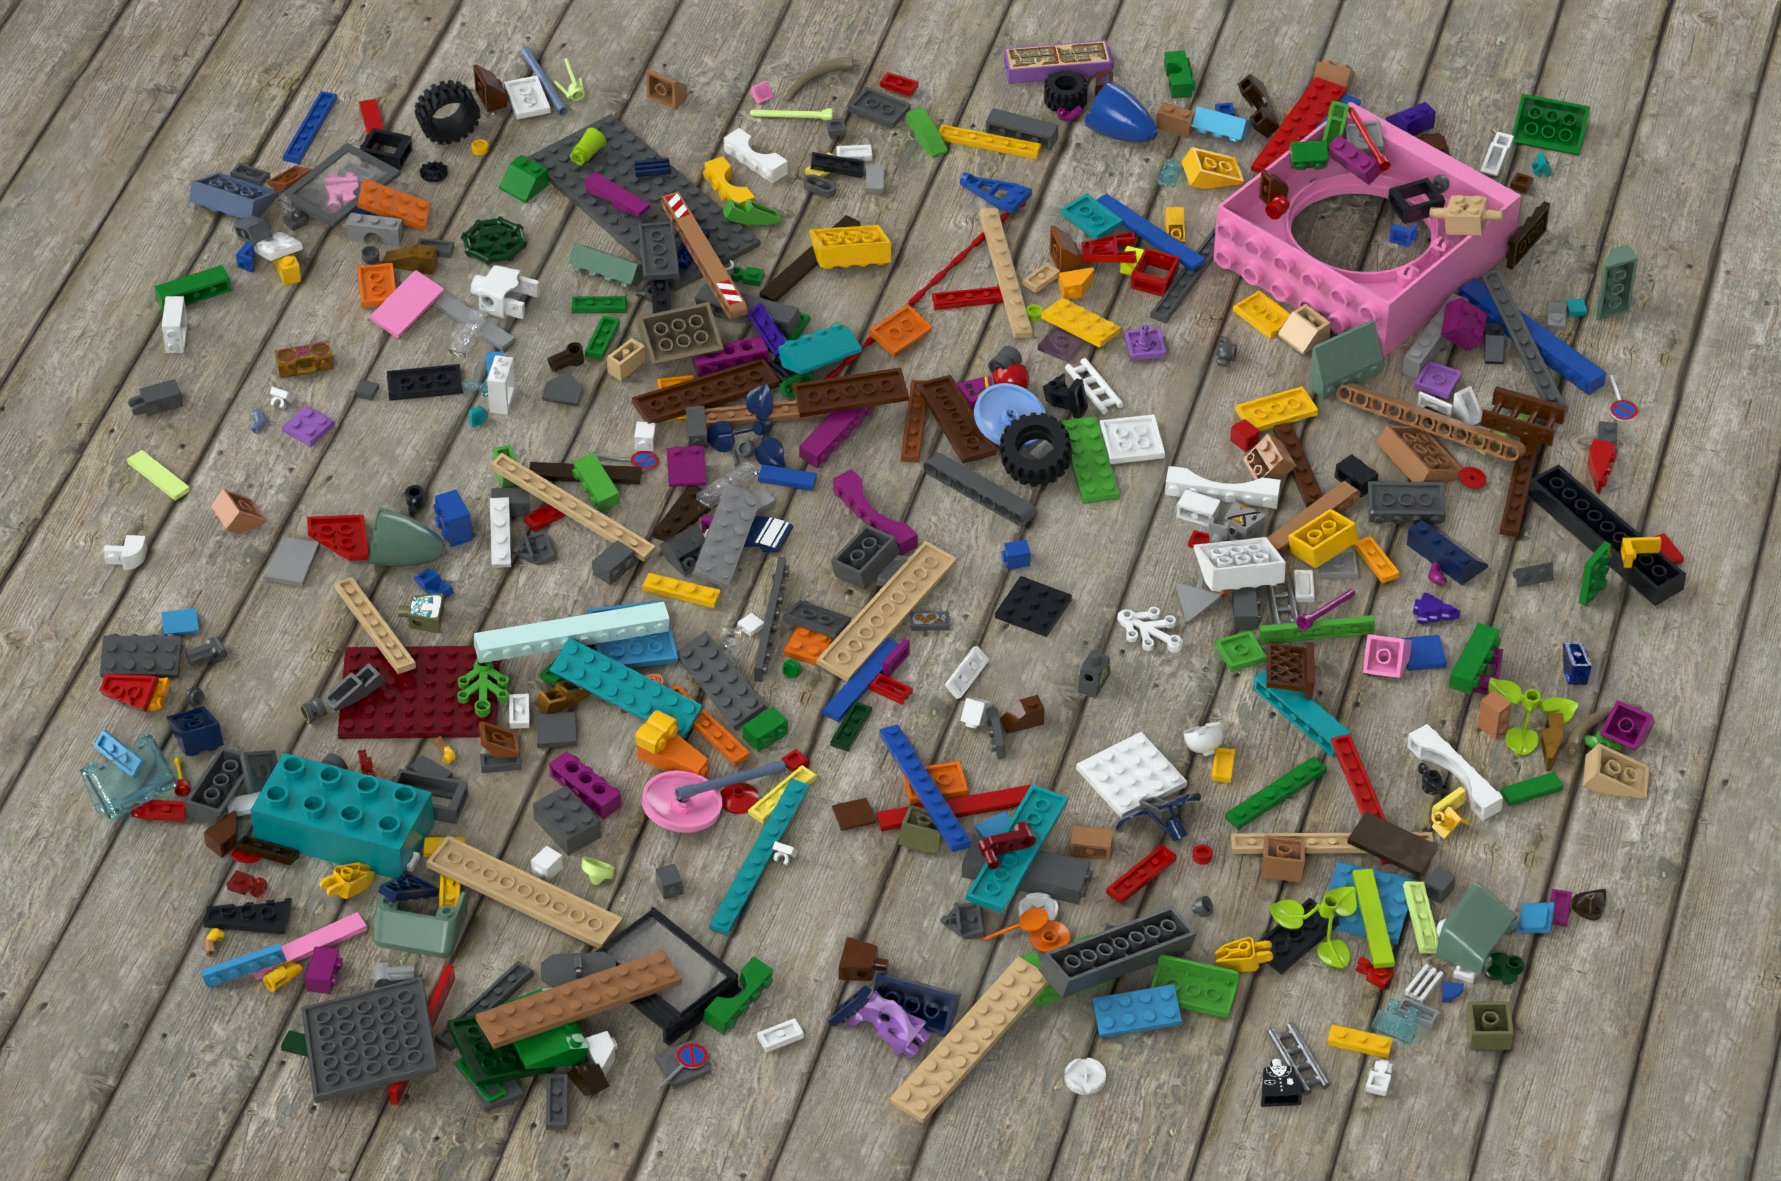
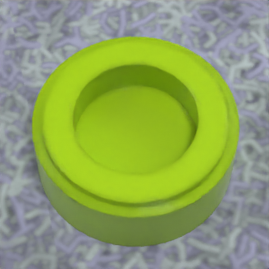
M1032 304L1026 307L1030 321L1042 319L1041 312L1043 308L1040 305Z

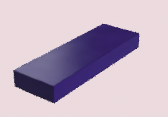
M759 303L747 315L774 356L779 357L778 346L784 345L788 340L763 303Z

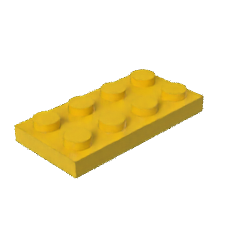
M1064 298L1059 299L1041 312L1042 319L1099 348L1120 334L1121 331L1120 326Z
M1303 386L1235 406V411L1240 419H1246L1260 432L1271 429L1276 425L1292 423L1318 415L1317 407Z

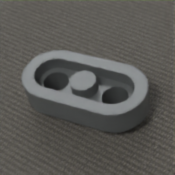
M814 174L807 175L803 180L804 188L810 192L827 198L836 194V184L831 180Z

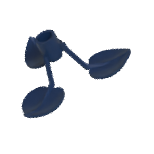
M763 384L751 390L745 400L747 410L751 414H756V418L759 419V421L753 424V428L732 432V425L729 422L719 421L709 428L707 442L715 450L727 452L735 444L733 435L754 431L756 435H763L760 440L761 445L755 449L757 461L761 465L784 468L782 444L776 438H766L773 429L771 421L765 419L773 412V397L768 384Z
M1200 793L1184 794L1161 805L1158 808L1159 810L1169 806L1173 818L1166 822L1167 827L1149 809L1145 808L1132 812L1122 818L1116 825V830L1124 821L1135 816L1148 814L1163 828L1165 833L1169 832L1173 841H1176L1188 835L1183 826L1179 809L1186 802L1200 801L1201 795ZM1173 805L1178 807L1177 818L1173 809Z

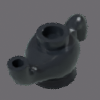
M412 485L405 490L406 504L409 506L408 511L411 517L416 515V510L424 503V490L420 485Z
M1420 763L1418 772L1423 774V791L1429 795L1445 794L1448 787L1443 785V778L1436 770H1430L1425 763Z

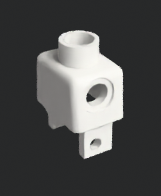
M495 265L487 276L477 274L471 284V294L478 296L479 309L484 313L506 319L508 315L524 319L525 304L518 300L522 294L538 298L540 295L539 281L523 277L520 270Z

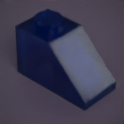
M1563 642V672L1568 684L1587 685L1592 665L1583 643Z

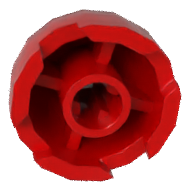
M1011 364L1009 365L1010 368L1002 371L1001 368H998L992 374L994 385L1008 383L1027 389L1030 383L1028 370H1026L1024 365Z

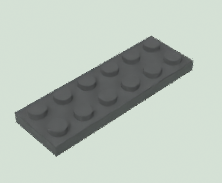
M707 631L677 651L679 661L735 731L767 709L763 701Z

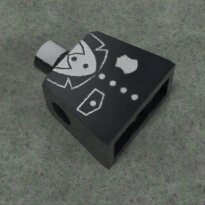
M1280 1059L1272 1060L1270 1067L1263 1069L1261 1107L1301 1105L1302 1089L1294 1067L1283 1066V1062Z

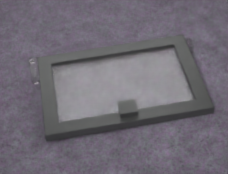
M346 143L277 197V203L284 211H289L295 206L334 228L347 218L350 213L358 209L357 203L364 178L387 186L399 177L401 172L362 151L357 143Z

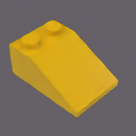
M1191 147L1182 160L1189 184L1194 188L1212 189L1240 185L1245 182L1235 157Z

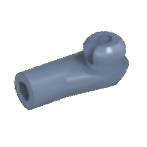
M255 409L252 411L251 417L254 416L253 420L256 422L251 426V431L258 434L267 421L264 412L260 409Z

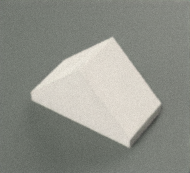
M1468 386L1454 394L1452 412L1461 421L1475 425L1481 422L1482 411L1472 387Z

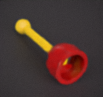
M175 758L174 764L177 766L179 778L174 785L175 794L181 797L187 796L191 792L190 784L182 777L180 766L182 760Z

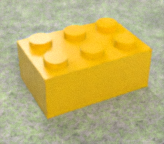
M1329 509L1288 535L1292 555L1312 567L1318 568L1357 543L1358 535L1356 523Z

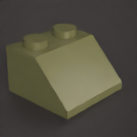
M909 805L901 825L898 845H903L910 849H920L926 853H938L943 838L925 808Z

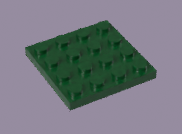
M476 1015L451 1019L447 1022V1028L476 1087L552 1073L555 1070V1067L526 1069L514 1043L493 1049L477 1023Z

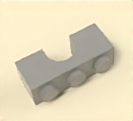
M350 213L346 222L347 240L365 242L368 233H375L380 236L382 245L400 246L404 235L402 219Z

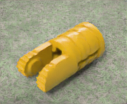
M291 960L287 961L263 976V982L269 991L275 992L299 975L303 967Z

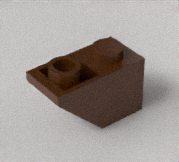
M235 810L225 815L220 821L210 826L204 832L206 846L221 858L235 849L237 844L239 825Z

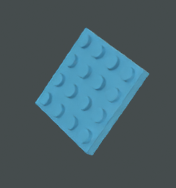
M664 600L588 609L587 614L664 602ZM670 623L668 632L595 644L597 652L630 669L678 663V655Z
M1337 861L1328 891L1340 887H1355L1352 870L1369 868ZM1373 870L1390 943L1398 945L1409 909L1403 884L1405 881L1416 882L1417 879ZM1356 894V911L1347 917H1341L1335 913L1334 917L1339 920V926L1334 930L1366 937Z

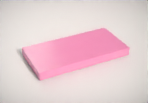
M415 270L370 315V320L398 339L444 293V289Z

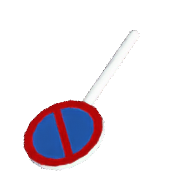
M1610 375V380L1618 399L1610 407L1611 415L1620 421L1633 420L1638 414L1636 405L1631 401L1621 399L1614 377Z

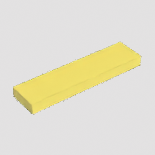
M801 765L748 810V815L764 824L768 821L791 778L811 785L817 780V775Z

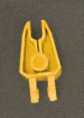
M363 863L336 866L333 875L321 879L319 885L322 889L328 888L326 893L330 897L339 895L341 898L349 899L367 890L374 882L376 872L369 871L370 866Z
M1246 937L1224 944L1214 952L1217 959L1215 963L1217 967L1232 969L1239 973L1254 972L1259 968V963L1269 962L1273 959V953L1270 952L1272 943L1269 941L1254 942L1253 938Z

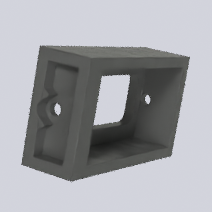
M399 769L396 776H393L391 780L392 782L430 791L432 796L451 799L449 807L433 804L434 820L457 824L469 796L468 782L403 769Z

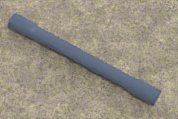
M528 46L523 47L520 51L522 56L530 65L535 75L538 76L559 115L567 114L568 108L543 72L533 52Z
M781 760L706 782L690 784L676 788L675 795L678 800L699 793L759 777L785 772L786 765Z

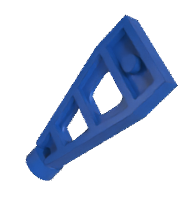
M964 172L960 178L961 186L966 187V189L996 208L1011 214L1032 195V189L1015 183L975 177L967 172ZM982 186L991 187L987 192L980 189ZM998 190L1009 191L1002 199L994 196Z

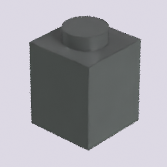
M675 864L655 869L656 883L663 899L683 894L682 879Z
M1438 867L1425 882L1428 898L1442 904L1454 890L1456 876Z

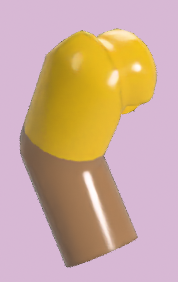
M441 736L437 737L433 743L443 754V761L451 764L456 759V753Z
M218 928L212 929L204 940L208 957L216 955L215 942L216 940L221 941L224 938V932Z

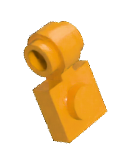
M168 677L159 678L148 708L151 712L160 711L165 706L163 697H167L170 687Z

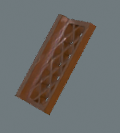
M1306 642V647L1267 643L1266 687L1304 692L1305 699H1312L1315 685L1314 643Z

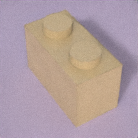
M633 338L629 339L607 356L608 373L622 381L646 362L645 346Z

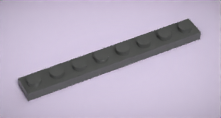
M778 557L754 666V680L762 682L764 674L768 673V663L766 662L771 659L770 646L774 645L775 636L773 632L777 631L778 624L776 618H780L781 607H779V604H783L784 594L782 590H786L787 580L785 577L789 576L790 567L786 565V557Z

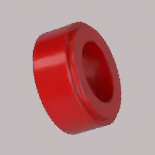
M1198 845L1193 849L1192 858L1197 864L1205 865L1212 860L1213 851L1209 846Z

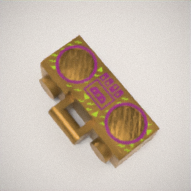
M329 341L274 350L280 378L296 375L302 376L334 369Z

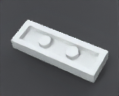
M978 646L970 650L945 683L947 689L956 699L963 696L989 661Z

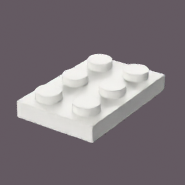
M538 76L504 82V88L508 93L509 101L517 119L551 113Z
M282 232L274 233L272 237L254 244L255 253L269 261L303 249L301 242Z

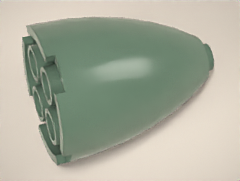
M379 507L369 549V564L391 567L414 566L440 558V555L445 554L446 544H443V539L429 527L405 514Z

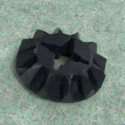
M436 160L432 163L428 161L427 164H422V168H420L421 178L428 182L441 181L448 174L447 165H443L442 162L437 163Z

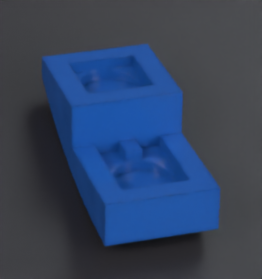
M429 568L414 577L415 582L427 594L442 593L445 599L454 593L450 585L441 581L440 574Z

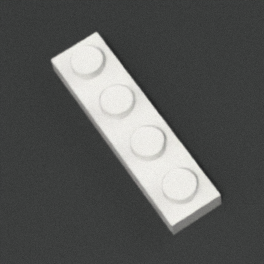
M509 497L490 498L492 568L511 567Z

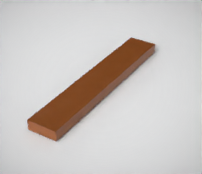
M911 380L901 451V461L919 463L927 404L917 390V383L925 380Z

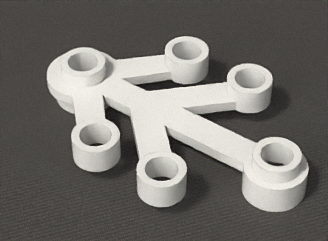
M1157 607L1149 608L1148 612L1135 613L1132 610H1122L1118 613L1117 620L1121 626L1126 628V640L1128 642H1136L1138 639V632L1134 630V625L1140 629L1142 648L1144 650L1150 651L1154 648V641L1150 638L1149 634L1166 642L1167 649L1170 652L1177 653L1182 650L1183 641L1180 636H1170L1156 629L1175 627L1176 618L1174 616L1167 615L1164 620L1141 621L1142 619L1149 618L1152 620L1158 619L1160 610Z

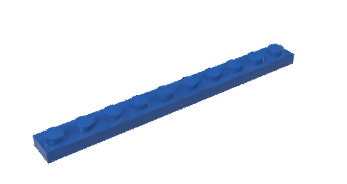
M899 725L879 729L880 737L950 850L955 852L971 847V840Z

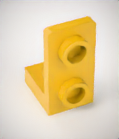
M1661 537L1623 538L1621 556L1624 568H1632L1633 560H1636V554L1659 553Z

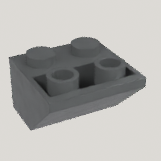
M699 525L685 529L659 544L667 562L683 576H687L693 572L705 537Z

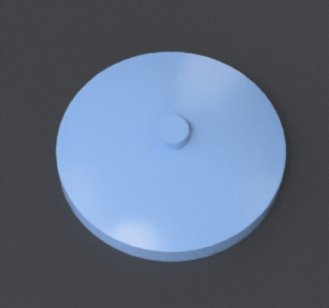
M1001 383L986 388L979 395L974 407V418L980 431L990 441L1000 446L1001 435L1004 434V429L1007 425L1011 426L1012 420H1019L1023 414L1029 416L1033 412H1036V415L1046 412L1039 399L1027 389L1014 384ZM1039 439L1026 442L1020 449L1034 445Z

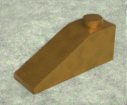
M418 244L387 251L381 264L393 263V268L408 271L417 270L420 273L433 275L438 264L437 247Z

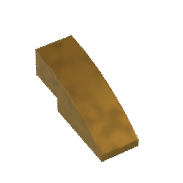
M566 680L556 682L555 688L540 691L536 705L544 714H553L575 705L591 695V693Z
M1547 713L1545 728H1542L1540 742L1546 771L1552 769L1560 753L1564 730L1563 713Z

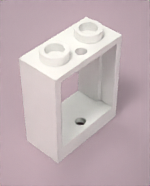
M184 296L165 297L162 319L165 353H184L188 325Z
M496 355L494 357L487 379L490 413L508 415L516 390L513 357Z

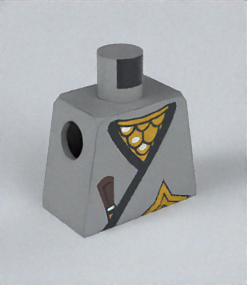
M1234 501L1223 519V526L1226 521L1229 522L1230 541L1233 539H1251L1264 530L1266 515Z

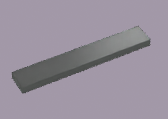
M517 961L455 1019L473 1016L503 1004L534 976V971ZM447 1026L435 1036V1042L450 1052L456 1047Z

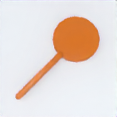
M1041 908L1029 909L1020 916L1019 923L983 937V940H989L1018 927L1027 932L1040 930L1049 920L1048 913Z

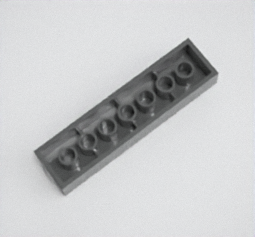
M1170 906L1044 953L1038 970L1063 999L1158 963V958L1161 954L1174 957L1189 951L1196 932L1175 908Z

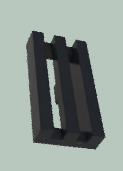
M775 357L774 361H769L768 365L778 377L780 383L796 374V372L783 368L778 357Z

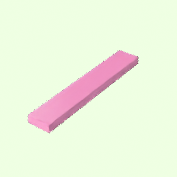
M358 912L281 947L286 960L296 963L311 956L315 946L329 948L366 931L367 925ZM287 961L261 969L258 972H252L256 980L261 979Z

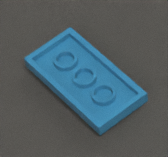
M1174 984L1092 998L1100 1038L1182 1025Z

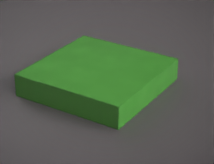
M1251 630L1215 640V647L1230 672L1266 662V655Z

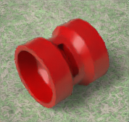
M1276 195L1272 202L1265 207L1266 214L1271 219H1279L1289 209V201L1282 195Z

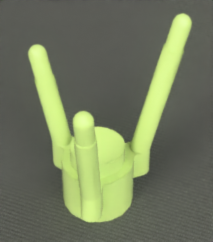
M565 58L572 84L569 86L568 91L557 81H554V84L566 95L567 99L579 101L586 95L582 78H579V84H577L570 63Z

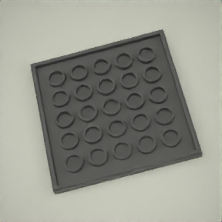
M423 977L301 1007L315 1103L439 1072Z

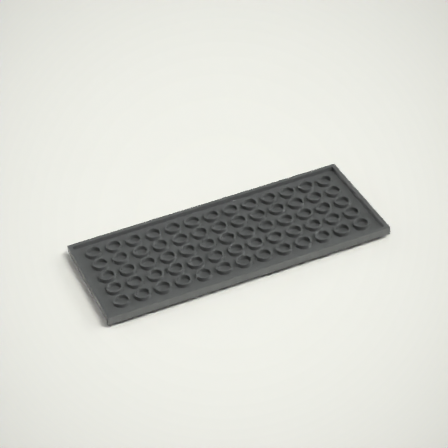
M611 114L527 157L547 168L549 182L640 261L638 224L671 222L662 207L661 196L677 191L682 196L723 266L728 264L730 260L733 261L761 246L760 240L742 224L727 220L722 211L723 208L672 165H670L671 174L636 177L634 161L662 159V157ZM588 128H595L605 136L606 145L597 151L588 162H585L582 166L576 165L570 158L573 148L578 144ZM594 172H597L647 202L651 208L640 217L613 208L611 201L587 193L584 180ZM674 228L680 279H669V286L677 291L702 278L703 275Z

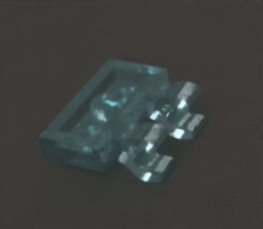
M1391 998L1386 1010L1379 1009L1371 1028L1410 1045L1419 1027L1417 1023H1414L1419 1014L1417 1012L1418 1008L1410 1006L1405 1018L1395 1015L1400 1006L1398 1004L1399 1001Z

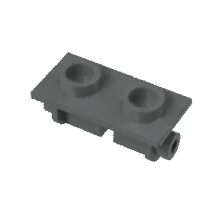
M1553 562L1516 568L1512 574L1513 578L1517 579V587L1554 580Z

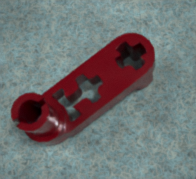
M1022 821L1013 827L1012 832L981 839L978 842V848L981 855L985 857L988 868L994 870L1000 866L998 854L1029 848L1035 844L1036 838L1030 823Z

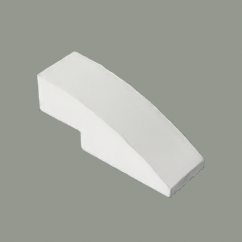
M1501 132L1496 133L1480 173L1495 177L1499 175L1513 147L1514 136Z

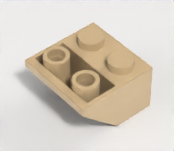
M1305 304L1291 313L1279 331L1278 336L1304 355L1312 350L1313 346L1330 338L1331 323Z

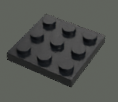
M1020 576L995 612V618L1047 637L1072 601V595Z

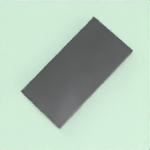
M674 222L638 224L643 280L680 279Z

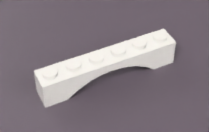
M1169 466L1165 495L1181 497L1186 489L1221 500V502L1233 503L1237 501L1243 505L1277 509L1281 480L1259 478L1246 483L1225 484L1204 479L1194 474L1188 468Z
M1426 724L1409 733L1407 747L1419 759L1438 764L1453 773L1468 792L1470 809L1482 821L1501 811L1503 797L1500 792L1496 791L1486 779H1483L1476 769L1464 760L1462 755L1458 754L1448 742H1445L1439 736L1436 730H1433Z

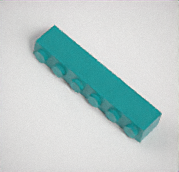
M1266 669L1254 676V691L1331 757L1336 756L1331 744V738L1348 734L1352 735L1348 728L1342 726L1335 717L1329 715L1321 705L1315 703L1312 699H1305L1304 692L1267 688Z

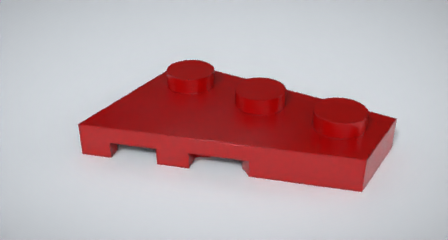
M105 674L99 691L102 695L147 713L159 679L156 676Z

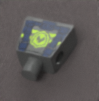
M1092 650L1080 669L1078 693L1096 699L1111 673L1110 657L1108 655L1102 654L1099 650Z

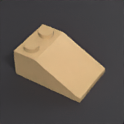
M1600 743L1586 754L1584 787L1600 794L1638 799L1647 798L1649 766Z

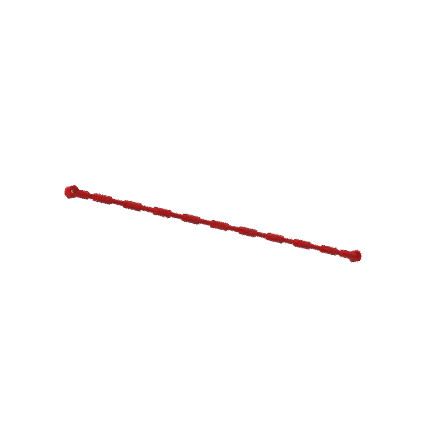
M1026 201L1020 207H1025ZM1006 212L1001 214V223L1008 219V216L1011 213ZM984 232L975 238L967 249L961 251L944 270L937 273L928 285L911 297L907 304L909 306L915 305L932 286H935L946 276V273L951 268L957 266L974 247L982 243L986 239ZM869 336L865 343L861 345L862 351L876 340ZM861 352L846 357L843 363L837 369L832 370L824 379L837 377L838 373L845 366L850 365Z

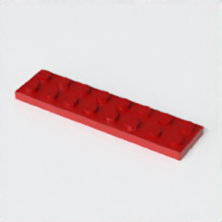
M1315 77L1253 162L1251 171L1260 173L1261 170L1267 168L1289 150L1291 142H1300L1313 132L1328 115L1332 100L1339 102L1347 93V88Z

